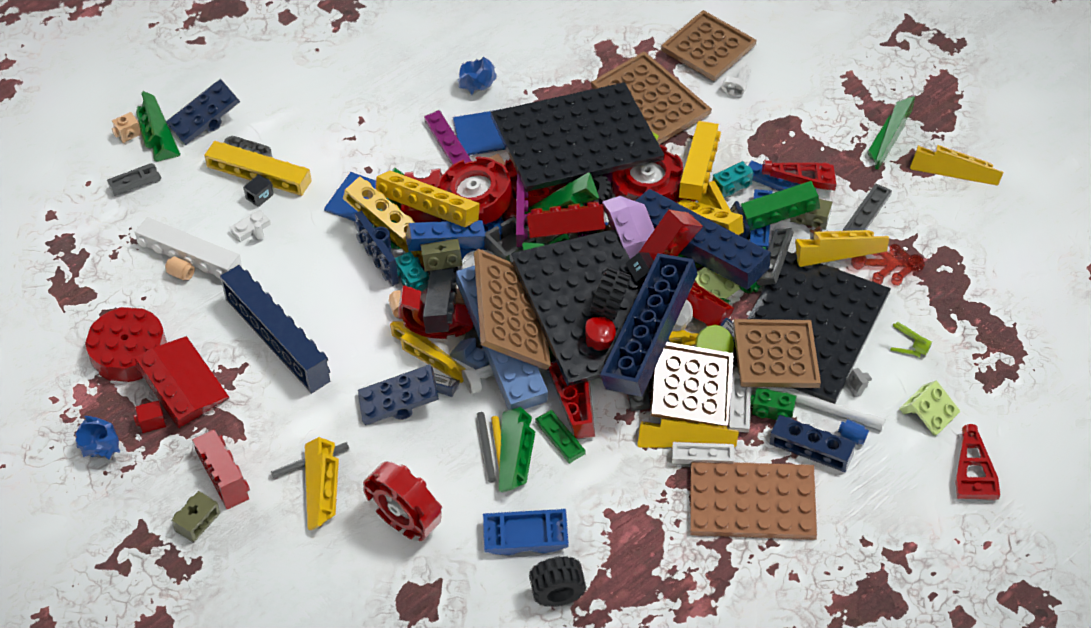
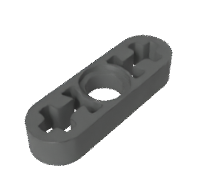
M229 136L224 140V143L242 149L251 147L253 148L251 152L272 157L271 148L267 145L237 136Z

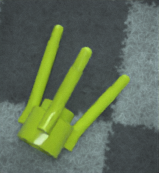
M900 322L893 324V327L915 339L912 348H915V351L891 347V351L911 354L920 357L921 354L927 355L932 341L920 336Z

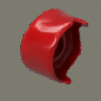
M594 317L586 322L587 346L597 351L608 349L616 335L614 323L605 317Z

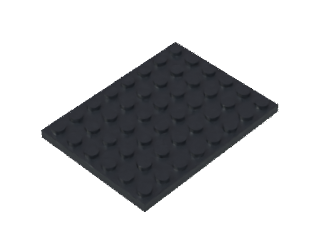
M625 82L491 111L490 117L526 192L575 181L587 173H590L593 177L664 160L665 155Z
M608 230L511 253L510 260L566 385L571 386L601 378L600 374L642 287V283L635 281L625 264L630 258L623 248L616 230ZM611 267L631 275V281L617 316L612 321L616 329L614 340L608 349L597 351L587 346L585 327L588 319L600 317L590 313V306L605 269Z
M787 251L777 283L765 285L747 319L811 320L821 381L820 388L793 389L836 404L846 384V380L890 294L891 288L822 263L800 267L797 255ZM734 342L733 366L738 368L736 346Z

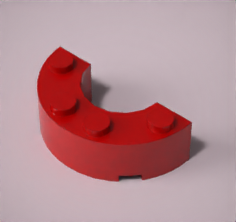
M403 285L400 293L398 316L399 319L404 321V326L410 331L427 338L447 339V336L455 335V337L464 335L473 328V322L466 305L456 303L454 305L453 324H450L449 332L425 333L423 320L425 304L421 301V291Z

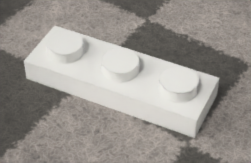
M732 375L729 429L749 433L751 387H740L739 375Z
M673 442L672 464H691V462L734 464V444Z

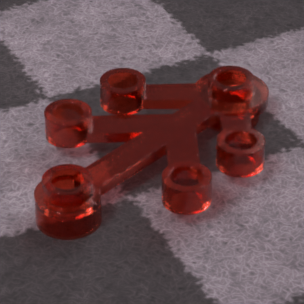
M898 244L890 245L889 253L886 251L872 254L874 256L879 255L883 259H867L865 255L851 258V265L857 270L862 269L864 266L884 267L879 272L873 274L872 282L882 284L884 277L897 267H904L899 273L892 274L891 278L893 285H901L903 278L912 271H922L925 266L922 256L918 254L910 256ZM894 256H899L903 260H898Z

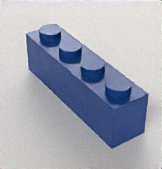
M478 220L467 227L452 222L409 223L406 232L408 251H422L421 244L458 239L460 249L482 248L485 239L482 220Z

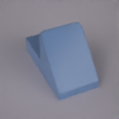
M476 338L460 341L450 353L452 358L475 370L489 365L484 350L476 347Z

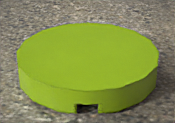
M713 325L705 327L696 337V347L733 353V337L722 326Z

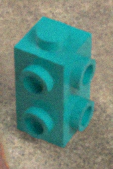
M741 161L714 174L712 181L716 182L723 197H727L752 185L754 173L750 166Z
M410 251L395 258L398 277L401 278L402 285L412 287L421 292L428 289L429 274L427 271L425 272V269H422L418 257H414Z

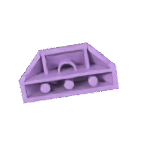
M622 196L603 201L602 204L612 230H616L623 248L631 259L641 250L655 230L645 204Z

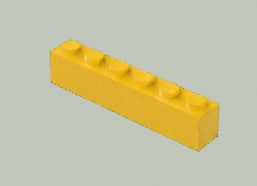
M703 121L697 122L680 182V198L701 201L702 195L706 194L710 173H712L713 162H715L721 138V131H718L719 124Z
M215 140L204 154L208 168L247 180H252L259 174L264 178H268L272 182V187L303 196L312 182L310 169Z

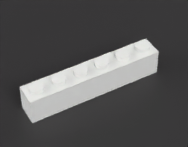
M146 217L134 231L137 243L140 246L150 248L156 253H162L170 258L178 257L205 273L208 272L215 275L219 279L220 275L237 265L242 267L240 254L152 218Z

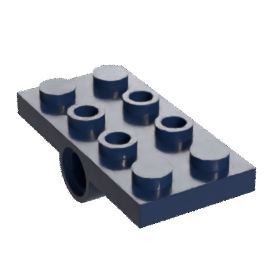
M220 78L169 118L166 123L181 141L187 145L206 129L209 132L216 131L222 124L220 118L241 101Z
M362 210L355 213L356 221L354 225L358 231L356 234L358 242L360 244L363 243L367 255L372 256L376 268L381 269L384 280H388L392 286L399 284L396 259L392 255L389 230L385 227L373 228Z
M431 364L358 389L362 422L365 425L391 416L400 420L407 419L413 414L412 409L439 400L434 370Z

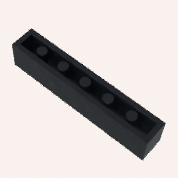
M459 266L430 271L423 313L425 333L449 332L450 324H453V314L455 312V294H457L456 271L460 270Z

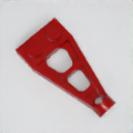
M770 160L763 161L762 174L799 184L812 181L814 187L818 189L833 191L836 189L837 183L834 166L829 163H772ZM785 171H795L796 174H792ZM801 171H813L816 178L805 177Z
M975 424L964 425L962 427L963 440L955 480L957 499H999L1001 494L998 476L979 434L978 426ZM967 448H978L981 458H968ZM968 466H981L986 477H968Z

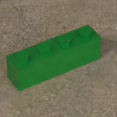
M812 181L741 203V208L750 231L820 209V202Z

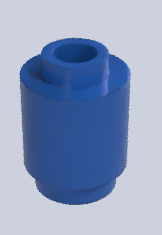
M847 419L846 423L841 422L838 433L841 434V438H847L855 442L856 445H864L869 430L865 429V426Z

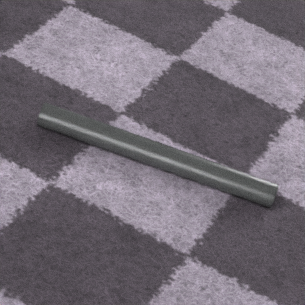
M478 412L477 420L488 482H495L496 477L485 413Z
M345 442L335 446L333 456L349 450L348 443ZM305 458L271 471L273 479L305 467Z

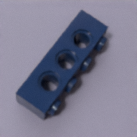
M779 415L771 431L769 442L772 446L845 473L852 460L856 446L855 442L847 438H841L828 431H822L809 424H803Z

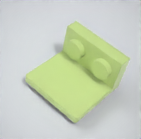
M706 267L697 271L698 275L695 283L718 298L726 299L740 289L739 285Z
M937 380L924 384L899 408L904 415L910 412L913 414L917 413L933 435H938L960 413L959 408Z

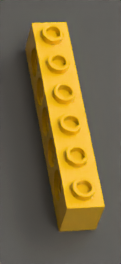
M391 170L376 176V190L383 193L386 198L463 227L478 221L480 203Z
M358 177L345 189L343 199L358 212L362 210L369 222L376 228H387L390 233V239L406 253L410 252L408 251L405 232H407L409 223H415L413 219L400 211L396 204L387 200L383 193L374 189L369 181ZM411 251L414 257H418L421 266L424 268L422 251Z

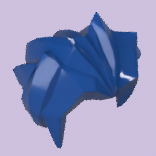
M484 56L480 60L467 61L465 64L463 62L459 71V79H457L459 88L467 89L471 95H473L475 90L489 88L497 78L495 66Z
M85 416L86 419L78 427L75 434L76 447L81 450L83 457L105 456L110 460L114 452L120 453L119 438L115 433L116 429H114L112 423L100 418Z

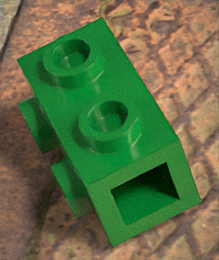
M757 388L756 394L751 395L750 407H753L752 415L775 420L778 419L779 415L793 418L797 395Z

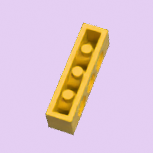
M686 199L678 202V204L737 235L744 232L743 217L740 214Z

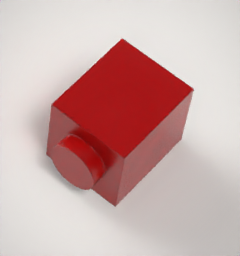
M159 400L135 406L137 412L136 415H133L136 427H141L142 433L166 427Z

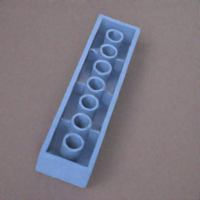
M474 265L456 271V283L481 342ZM482 346L508 410L518 407L527 409L547 402L548 390L537 366Z

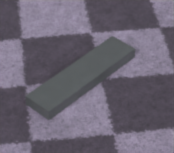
M875 183L842 231L867 230L891 196L892 190Z
M792 228L774 231L768 251L771 252L770 269L757 280L759 286L777 283L794 234Z

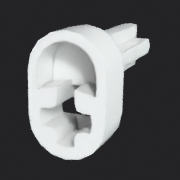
M745 65V67L741 68L737 78L732 76L726 77L721 85L722 90L727 94L742 96L747 88L746 82L752 69Z
M490 365L476 370L469 368L462 371L463 381L471 394L482 391L481 379L494 376Z

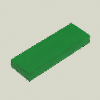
M552 409L535 418V423L569 464L586 454L584 447Z

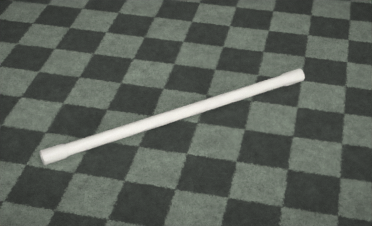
M732 371V375H739V373ZM751 387L797 395L796 402L863 423L878 430L883 429L886 420L783 387Z

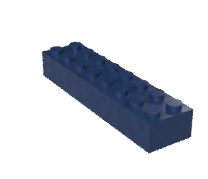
M648 189L635 200L645 204L654 229L668 210L691 214L703 228L680 254L689 259H694L696 263L746 290L770 269V251L667 197Z
M657 254L600 374L606 390L643 396L698 275L694 259Z
M237 265L220 275L226 301L311 394L331 382L329 376L331 371L327 365L328 357L326 354L317 349L315 342L306 337L303 329L295 325L291 316L285 315L282 307L273 302L271 295L263 291L260 283L252 279L247 269L244 270L240 265Z

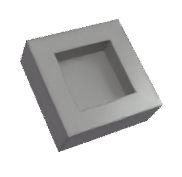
M855 368L849 374L846 384L855 397L861 396L865 388L868 387V381H872L869 373H862L859 368Z

